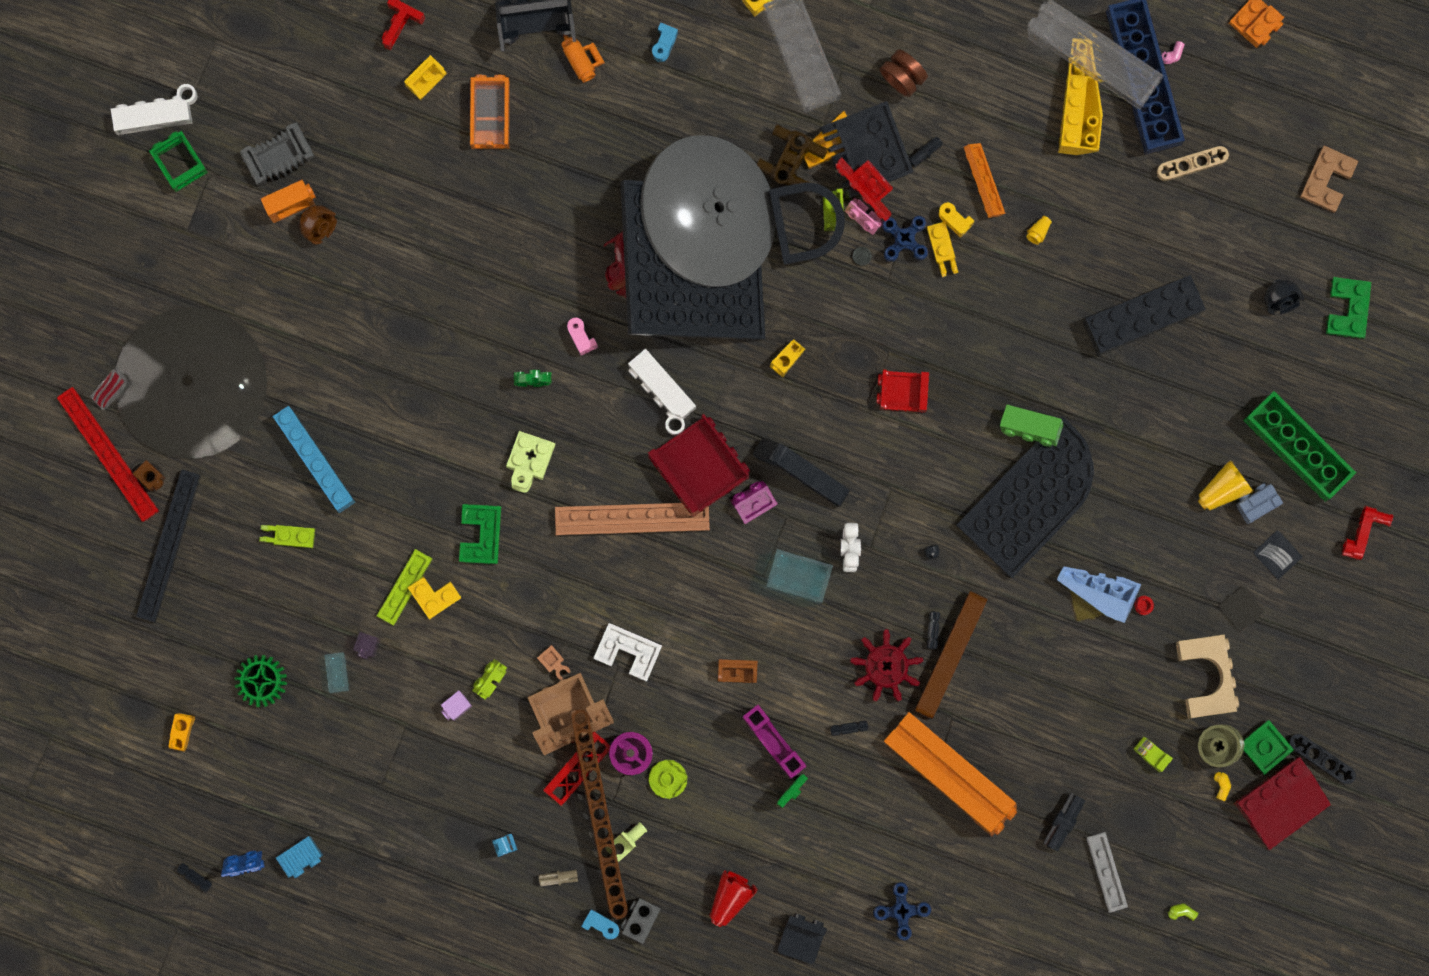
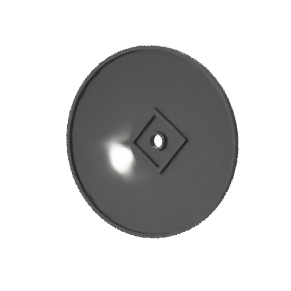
M698 135L678 140L667 146L657 155L651 163L642 185L641 215L649 242L656 254L669 269L691 283L706 287H723L738 283L752 275L761 266L773 243L776 221L769 184L752 158L742 149L724 139ZM715 203L719 204L720 213L715 210Z

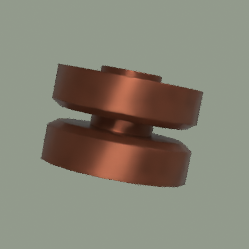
M898 49L891 56L892 62L887 61L882 65L880 73L895 90L903 96L911 97L916 91V85H922L928 78V75L912 56Z

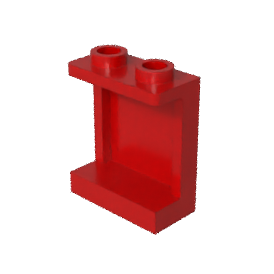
M883 369L882 374L878 375V385L881 386V393H877V404H880V410L926 413L929 372L907 373Z

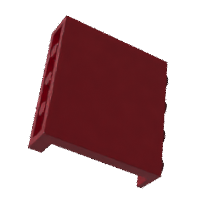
M702 414L700 420L663 446L648 452L650 461L692 517H695L749 479L748 472L750 470L748 466L738 460L736 450L733 447L729 448L724 434L717 432L714 428L716 424L711 417L707 418L705 414Z

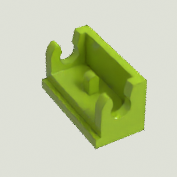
M837 189L833 193L843 207V189ZM823 197L824 231H835V211L830 202Z

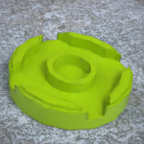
M673 760L658 762L649 774L650 787L656 795L662 798L671 799L677 797L684 791L687 785L686 771L681 764Z

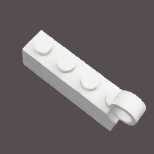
M183 84L177 89V96L172 97L170 100L159 98L151 103L140 101L132 106H127L126 104L117 105L116 108L111 109L114 132L117 135L192 124L190 105L197 100V92L193 86ZM185 90L193 92L192 97L188 100L181 98Z
M645 349L628 363L630 368L628 371L635 379L638 377L643 382L641 386L647 393L652 392L655 396L653 400L659 407L664 406L668 412L666 414L669 418L666 420V430L671 435H678L685 428L683 419L696 409V405ZM677 419L681 422L682 426L678 431H672L669 428L671 420Z

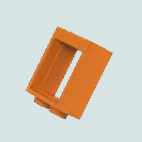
M300 180L261 198V201L272 222L276 223L315 205L313 199L316 196L309 183L305 185L304 181Z

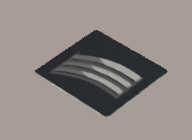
M1278 530L1253 552L1277 579H1280L1303 557Z

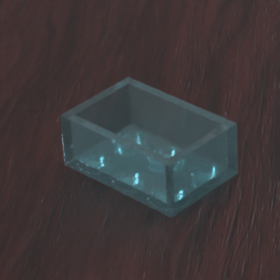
M777 549L766 588L822 604L833 565Z

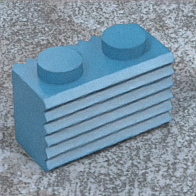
M308 836L276 857L288 878L292 876L297 878L304 873L303 869L310 865L312 868L320 863L321 860L319 858L323 854L312 837Z

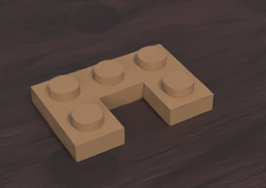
M1323 146L1300 198L1335 213L1343 194L1326 187L1333 172L1350 179L1358 161Z

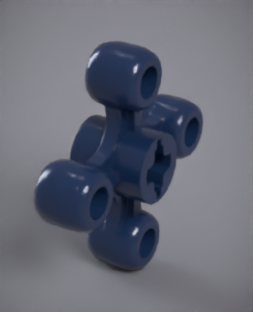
M915 216L911 221L910 227L907 229L899 228L896 220L892 217L887 221L883 220V231L891 233L895 237L894 245L885 249L884 259L888 262L896 261L902 249L911 250L914 258L917 260L926 259L928 256L927 247L919 245L915 241V234L925 229L926 219L922 216ZM920 221L922 225L917 226L915 222ZM891 223L892 227L889 228L886 224ZM902 237H909L908 241H901ZM922 250L924 254L919 255L917 251ZM888 252H893L894 256L890 257Z
M897 882L893 886V893L896 896L895 905L893 907L878 905L874 908L873 915L879 921H883L888 917L896 918L898 921L896 935L900 940L906 941L912 936V931L908 925L909 918L913 915L920 917L929 916L931 906L927 902H920L914 906L908 904L906 901L908 886L903 882ZM899 886L904 888L902 893L897 892ZM901 904L903 905L904 909H907V913H904L903 919L901 917V914L897 913V910H900ZM922 906H926L927 911L925 913H921L920 908ZM883 909L884 915L878 916V910ZM903 929L907 930L906 936L901 935Z

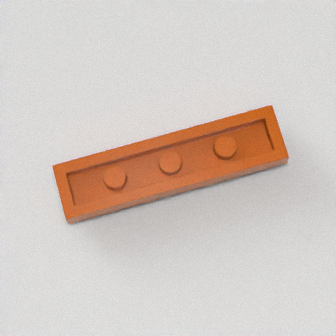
M981 143L965 146L966 158L969 161L972 175L975 178L988 218L1004 215L1005 211Z

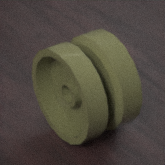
M1226 724L1210 726L1203 731L1198 742L1199 754L1202 759L1209 765L1219 768L1230 766L1237 762L1242 756L1245 746L1240 732L1231 725ZM1220 742H1223L1222 745L1225 746L1224 749L1219 748Z

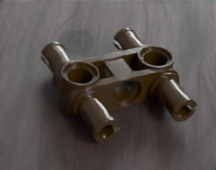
M777 124L772 135L787 141L778 164L773 165L760 158L757 166L763 173L769 175L771 180L783 186L811 183L798 177L796 173L806 153L809 152L824 159L828 148L813 142L814 140L811 137L797 130L790 131ZM804 137L805 143L800 147L796 146V139ZM787 171L788 178L780 181V172Z

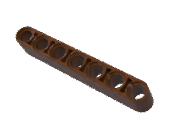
M969 592L915 708L916 712L933 719L987 603V598L975 592Z

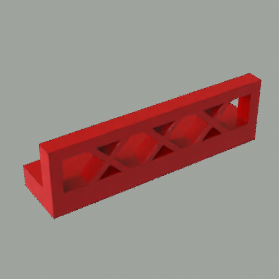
M594 731V744L599 740L607 747L602 754H597L599 756L597 758L599 763L610 751L611 745ZM585 751V752L583 753V755H582V758H583V757H591V758H592V752H591L590 755H586V754L588 753V751ZM577 752L543 790L561 806L583 782ZM592 770L587 772L586 777L592 772ZM579 771L577 783L568 784V774ZM565 779L566 784H561L562 781ZM566 786V795L562 800L553 794L557 787Z

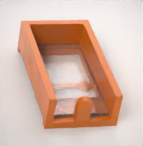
M476 75L471 77L470 145L472 149H509L510 81L509 77H505V75H494V77Z

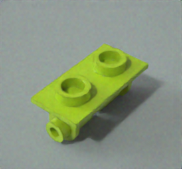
M495 659L489 662L485 667L483 676L475 681L472 691L486 700L497 687L491 683L494 679L499 683L506 674L507 667Z

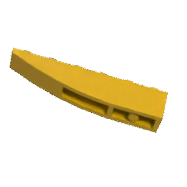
M1072 39L1058 153L1081 155L1099 151L1103 113L1092 41Z

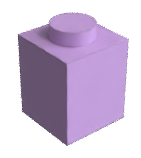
M458 691L441 705L443 707L441 712L448 720L451 718L455 721L470 709L472 705L461 691Z

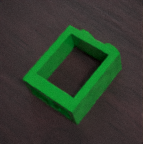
M182 131L172 133L168 136L169 139L154 144L152 149L149 150L175 192L180 191L208 173ZM183 142L197 165L173 179L159 156Z

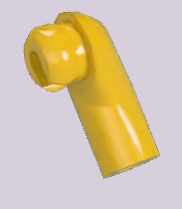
M1217 772L1214 780L1219 782L1220 790L1216 798L1225 802L1231 789V783L1226 773Z

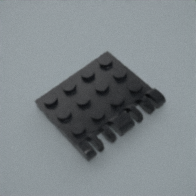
M887 101L820 127L822 134L837 130L836 133L823 137L825 141L833 140L838 136L841 143L830 146L828 148L829 152L840 148L844 149L843 152L831 156L835 169H837L835 164L842 157L854 171L869 160L887 182L914 172ZM839 172L837 173L838 177H843ZM849 180L841 184L842 188L850 186ZM853 188L844 191L846 198L860 194L858 190Z

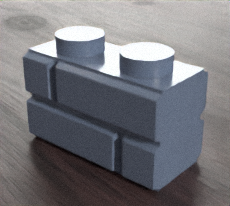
M1264 483L1255 488V494L1251 496L1248 494L1238 499L1240 502L1236 504V507L1247 524L1283 504L1272 484L1266 486Z

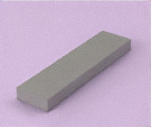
M1103 832L1086 837L1108 912L1127 908L1128 905L1106 833Z

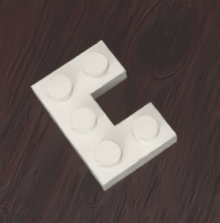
M609 623L594 659L612 666L618 650L626 651L636 656L629 674L647 681L662 645Z

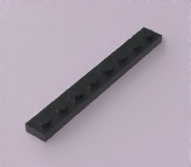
M181 470L136 615L138 618L152 622L157 621L199 485L200 474Z

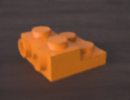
M1249 0L1231 19L1229 24L1257 48L1260 44L1264 46L1270 40L1269 34L1273 30L1277 32L1283 26L1282 20L1284 16L1271 5H1266L1262 0Z

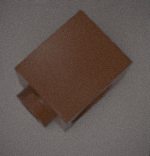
M147 460L133 473L152 492L159 490L165 483L166 477ZM154 472L155 479L152 482H148L146 479L147 475Z

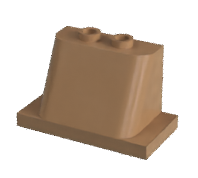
M581 673L568 679H563L559 683L546 687L528 697L541 729L532 733L544 755L575 741L570 715L575 709H582L588 713L592 733L614 723L604 700L594 703ZM577 713L574 717L576 723H582L585 719L583 713ZM581 732L578 736V739L587 736L588 733Z

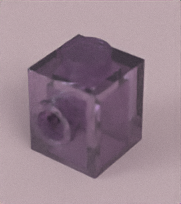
M359 632L353 650L358 652L357 656L368 659L370 656L374 658L380 639Z

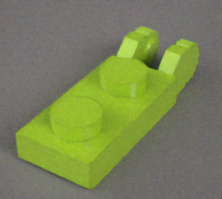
M261 525V530L276 532L275 538L263 536L260 537V542L313 548L314 528Z

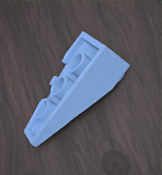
M1063 567L1057 579L1103 614L1125 623L1141 586V584L1124 577L1117 576L1116 579L1107 578L1102 573H1099L1098 576L1090 575L1085 570Z

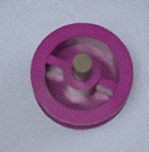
M626 732L619 735L611 744L609 752L613 766L619 772L626 775H637L645 771L650 765L653 756L649 741L643 735L635 732Z

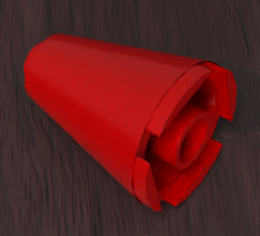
M724 870L710 912L711 922L719 927L722 925L726 926L757 893V887L754 884L750 887L747 884L748 880L732 871H729L727 874L726 870Z

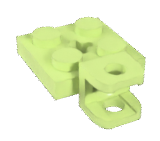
M519 431L506 468L514 470L511 480L512 489L527 493L534 477L543 480L555 448V443ZM530 451H533L536 455V458L532 457V459L529 460L526 453H530Z

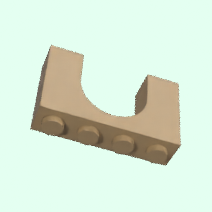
M1225 635L1176 642L1179 661L1206 659L1217 667L1220 674L1219 686L1211 695L1185 699L1188 719L1236 712L1239 707L1238 697L1234 696L1233 688H1236L1235 678L1231 677L1230 669H1233L1232 659L1228 658L1227 650L1230 649L1228 639H1225Z

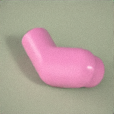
M1176 41L1173 51L1163 52L1161 54L1163 63L1171 64L1179 61L1185 44Z

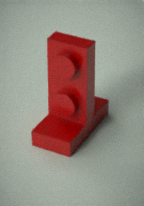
M388 0L387 2L390 9L398 12V14H394L391 20L392 25L389 31L386 30L382 36L383 46L389 50L394 46L408 18L421 25L425 20L424 13L399 0Z

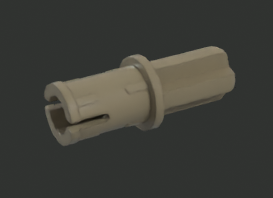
M576 869L563 872L557 870L556 873L539 875L540 886L554 884L561 886L562 883L578 882Z

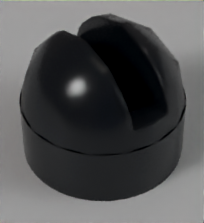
M938 544L923 548L926 557L929 559H936L940 554Z

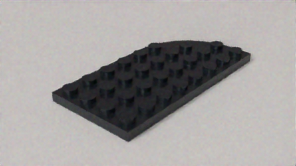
M1063 416L1060 417L1063 421V428L1057 446L1051 445L1048 447L1037 441L956 525L1011 579L1078 511L1091 490L1094 464L1089 446L1077 429Z

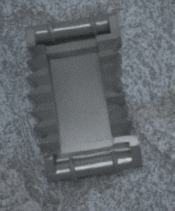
M298 123L286 126V133L281 131V136L277 135L276 139L272 137L271 142L266 140V144L261 142V146L256 144L255 148L247 146L240 151L243 162L247 165L256 185L267 184L268 178L273 181L274 176L279 179L280 174L286 177L287 171L292 173L293 168L298 170V164L304 166V161L310 162L314 157L311 146L307 143Z

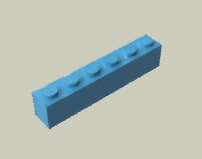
M287 406L275 414L273 418L335 509L341 513L355 503L354 499L291 407Z

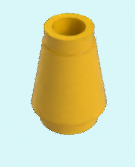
M1042 216L1027 231V239L1033 244L1039 245L1040 242L1044 241L1052 221L1048 217Z

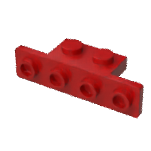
M841 157L835 164L837 171L849 180L854 190L860 192L865 203L870 204L875 209L876 215L887 221L891 216V212L880 200L892 191L893 187L869 160L854 171Z

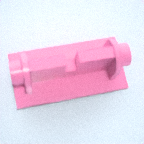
M854 198L848 204L845 212L851 219L858 222L865 231L874 235L877 229L882 226V219L873 211L869 214L865 213L869 207L860 199Z

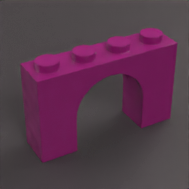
M759 705L742 717L789 779L807 767L798 754L781 737Z

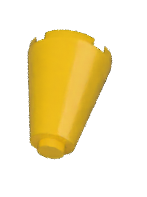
M1229 461L1199 494L1200 499L1198 502L1204 510L1206 508L1212 510L1246 496L1253 490L1232 461Z

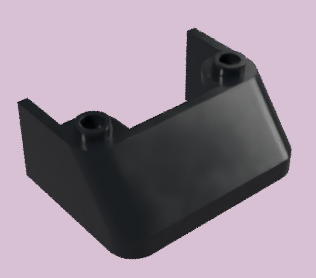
M499 0L495 3L501 51H505L504 43H515L520 34L556 30V33L562 37L563 35L570 36L572 34V41L576 42L571 0Z

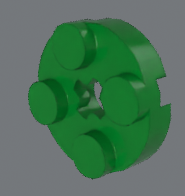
M529 370V374H525V372L513 373L515 386L527 387V385H533V387H542L552 384L551 372L540 373V370Z

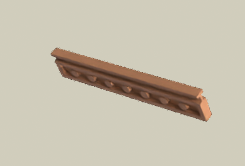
M682 503L555 507L556 536L710 531L709 507L695 517L690 515Z

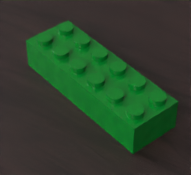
M1275 391L1269 394L1243 420L1325 502L1330 500L1357 473Z

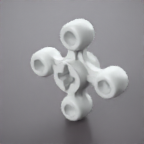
M857 523L844 524L843 539H841V556H845L843 559L844 572H856L859 565L861 540L857 539Z

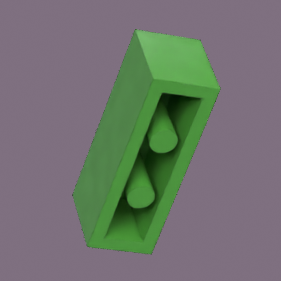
M1006 405L1000 428L1007 436H1020L1025 441L1032 442L1035 440L1044 446L1050 447L1051 445L1057 446L1063 428V421L1060 418Z

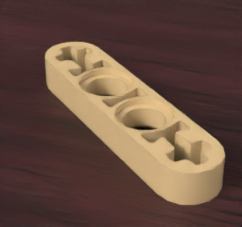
M1218 146L1162 163L1158 167L1157 176L1162 181H1169L1222 165L1228 159L1229 152L1225 147ZM1217 151H1219L1220 154H1224L1222 160H1220V158L1217 157L1212 160L1213 163H1211V157L1215 156L1217 154ZM1197 157H1205L1207 160L1206 165L1200 166L1197 163ZM1180 162L1188 163L1189 169L1181 171L1178 166ZM1172 164H1175V170L1169 172L1168 176H1166V174L1161 173L1163 171V167H1165L1166 170H1170L1173 168Z

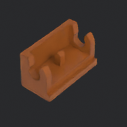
M719 659L718 682L757 683L758 661Z

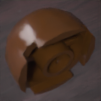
M315 205L305 210L301 215L299 223L302 235L315 245L323 243L322 239L325 236L329 238L335 230L337 219L334 218L335 212L322 205Z

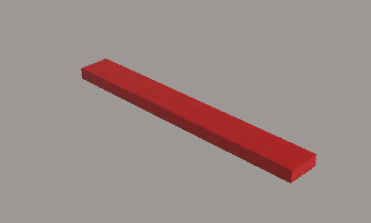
M74 387L58 396L57 399L142 522L159 512L158 508L138 479L133 475L129 466Z

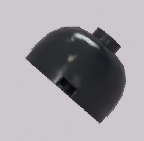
M1278 279L1273 281L1264 295L1267 310L1272 315H1275L1274 312L1280 311V314L1291 312L1300 306L1299 301L1301 299L1304 301L1301 289L1290 280Z

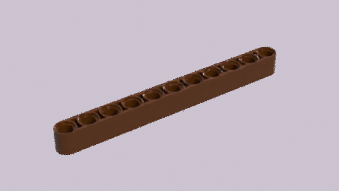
M575 709L570 715L608 910L614 918L621 919L627 914V904L590 719L586 711ZM577 713L584 714L585 719L582 723L575 722L574 717ZM581 732L588 733L589 738L586 742L579 741L578 736ZM585 751L592 752V759L590 761H583L582 755ZM594 770L596 772L594 780H587L586 774L588 771ZM597 789L600 791V796L598 799L593 800L590 798V792ZM601 808L604 811V815L597 819L594 817V811ZM600 828H607V835L603 838L598 837V830ZM604 847L611 848V854L607 857L601 854ZM608 866L615 867V873L611 876L605 874ZM613 885L619 887V891L615 895L609 893V889ZM617 904L623 906V910L619 914L613 913V907Z

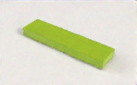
M415 549L377 614L379 618L395 625L412 596L408 586L423 577L432 558Z

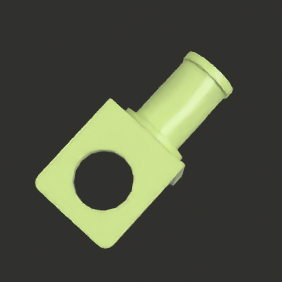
M640 822L628 833L622 832L614 840V844L620 843L624 846V852L620 855L617 854L618 862L636 847L635 841L647 832ZM606 847V850L611 854V848Z

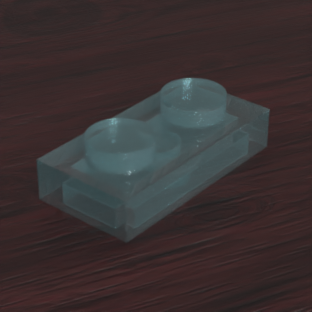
M345 653L325 655L329 693L349 691Z

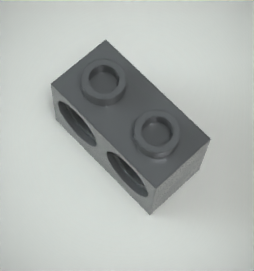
M642 898L639 901L634 900L630 911L633 913L630 919L625 918L621 926L624 929L622 934L643 944L661 908ZM643 905L650 909V914L646 917H642L639 914V908ZM633 923L641 926L639 934L631 933L630 926Z

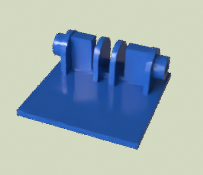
M250 851L242 856L232 855L227 857L223 861L221 876L230 875V877L240 875V873L244 874L246 871L247 873H250V871H260L261 868L265 867L264 861L261 860L262 851Z

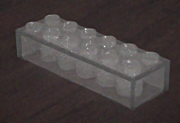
M773 0L763 4V12L804 112L807 113L840 100L841 92L803 0Z

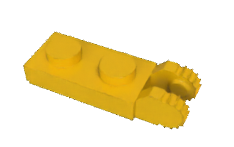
M946 222L927 226V232L941 276H946L947 271L943 263L946 261H950L953 274L958 273Z

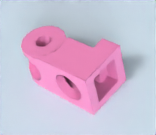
M572 318L569 320L567 325L568 331L581 356L598 348L594 338L588 339L581 319Z

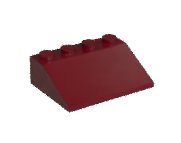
M1295 757L1234 802L1268 850H1271L1331 805L1315 777L1300 757Z

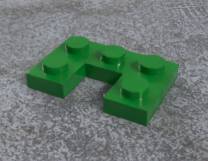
M1338 277L1332 278L1330 297L1349 299L1347 316L1328 315L1326 334L1359 339L1365 338L1372 282Z
M463 504L462 524L481 525L480 543L460 542L459 562L498 564L501 506Z

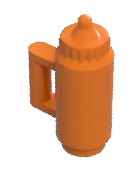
M563 35V52L578 79H581L583 83L593 79L596 76L594 68L605 63L595 44L591 43L582 47L577 39L576 42H573L572 37ZM589 50L596 63H591L585 51Z

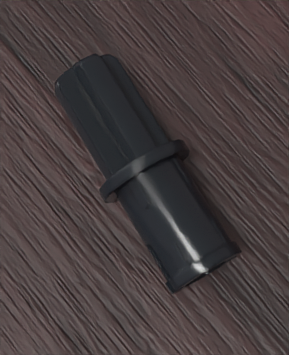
M935 137L925 146H920V150L909 158L914 168L925 159H930V155L943 145L940 138Z

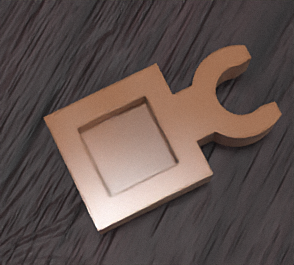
M552 645L537 657L549 672L555 669L556 676L560 680H563L562 676H560L561 670H566L569 674L571 673L567 666L561 665L564 659Z

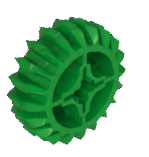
M257 655L254 656V662L248 658L247 662L249 665L241 663L244 670L237 669L236 671L241 674V677H235V680L240 681V684H236L235 688H242L237 694L243 695L245 693L242 700L247 701L250 698L249 705H253L256 701V707L261 706V701H263L264 707L268 706V700L271 704H275L273 697L281 699L278 692L285 693L286 691L281 688V685H287V682L282 681L283 678L287 677V674H280L285 670L284 667L277 669L280 662L276 661L272 664L273 657H269L266 662V655L261 656V661H259ZM260 665V668L258 669V672L255 676L247 677L248 673L254 667ZM266 666L273 670L276 680L267 677ZM261 676H264L262 679L270 681L262 683L259 687V683L252 680L260 679ZM246 683H253L255 685L256 696L249 692ZM275 685L270 694L262 697L267 686Z

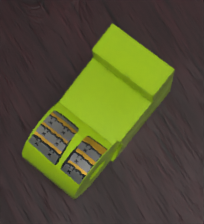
M1145 737L1134 747V750L1159 773L1173 759Z

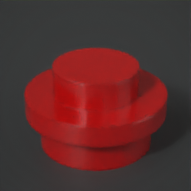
M1140 596L1136 599L1134 608L1140 615H1147L1152 612L1154 603L1150 597Z

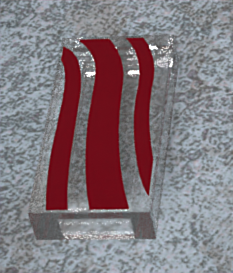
M113 369L90 397L102 410H105L129 382L117 369Z

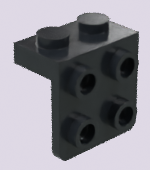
M797 913L794 916L789 915L778 952L813 964L827 928L823 927V922L814 919L812 923L806 921V916Z

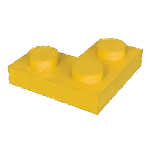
M424 576L408 586V589L429 619L461 599L451 581L435 592Z

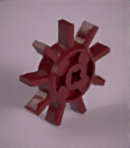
M885 629L882 635V646L875 648L870 640L864 637L861 641L870 654L867 659L851 658L850 663L865 666L866 675L858 678L854 685L856 687L862 686L869 680L875 684L876 689L873 693L872 701L877 702L882 688H891L894 698L898 702L902 700L901 692L898 689L899 683L905 680L913 686L920 684L916 678L909 676L907 672L909 665H918L923 662V658L907 659L903 651L910 645L912 639L907 637L897 648L890 645L889 629ZM883 662L891 663L890 671L888 669L885 671L882 669L884 667V665L882 664Z

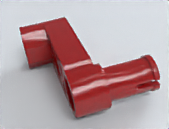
M1364 506L1355 540H1345L1342 555L1362 560L1372 523L1377 522L1390 526L1393 515L1377 511L1376 508Z

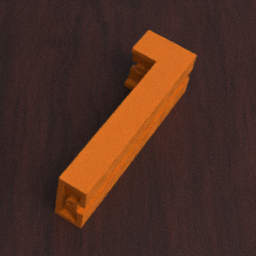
M910 712L884 740V743L974 819V822L990 836L998 835L1005 827L1004 821L1006 819L1011 820L1016 815L1017 804Z

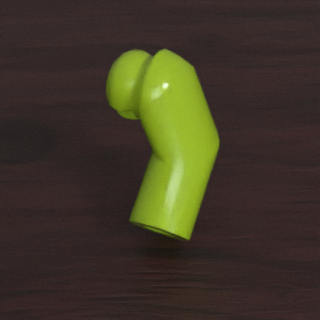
M1186 904L1174 905L1168 912V916L1173 920L1185 915L1194 921L1198 916V912Z

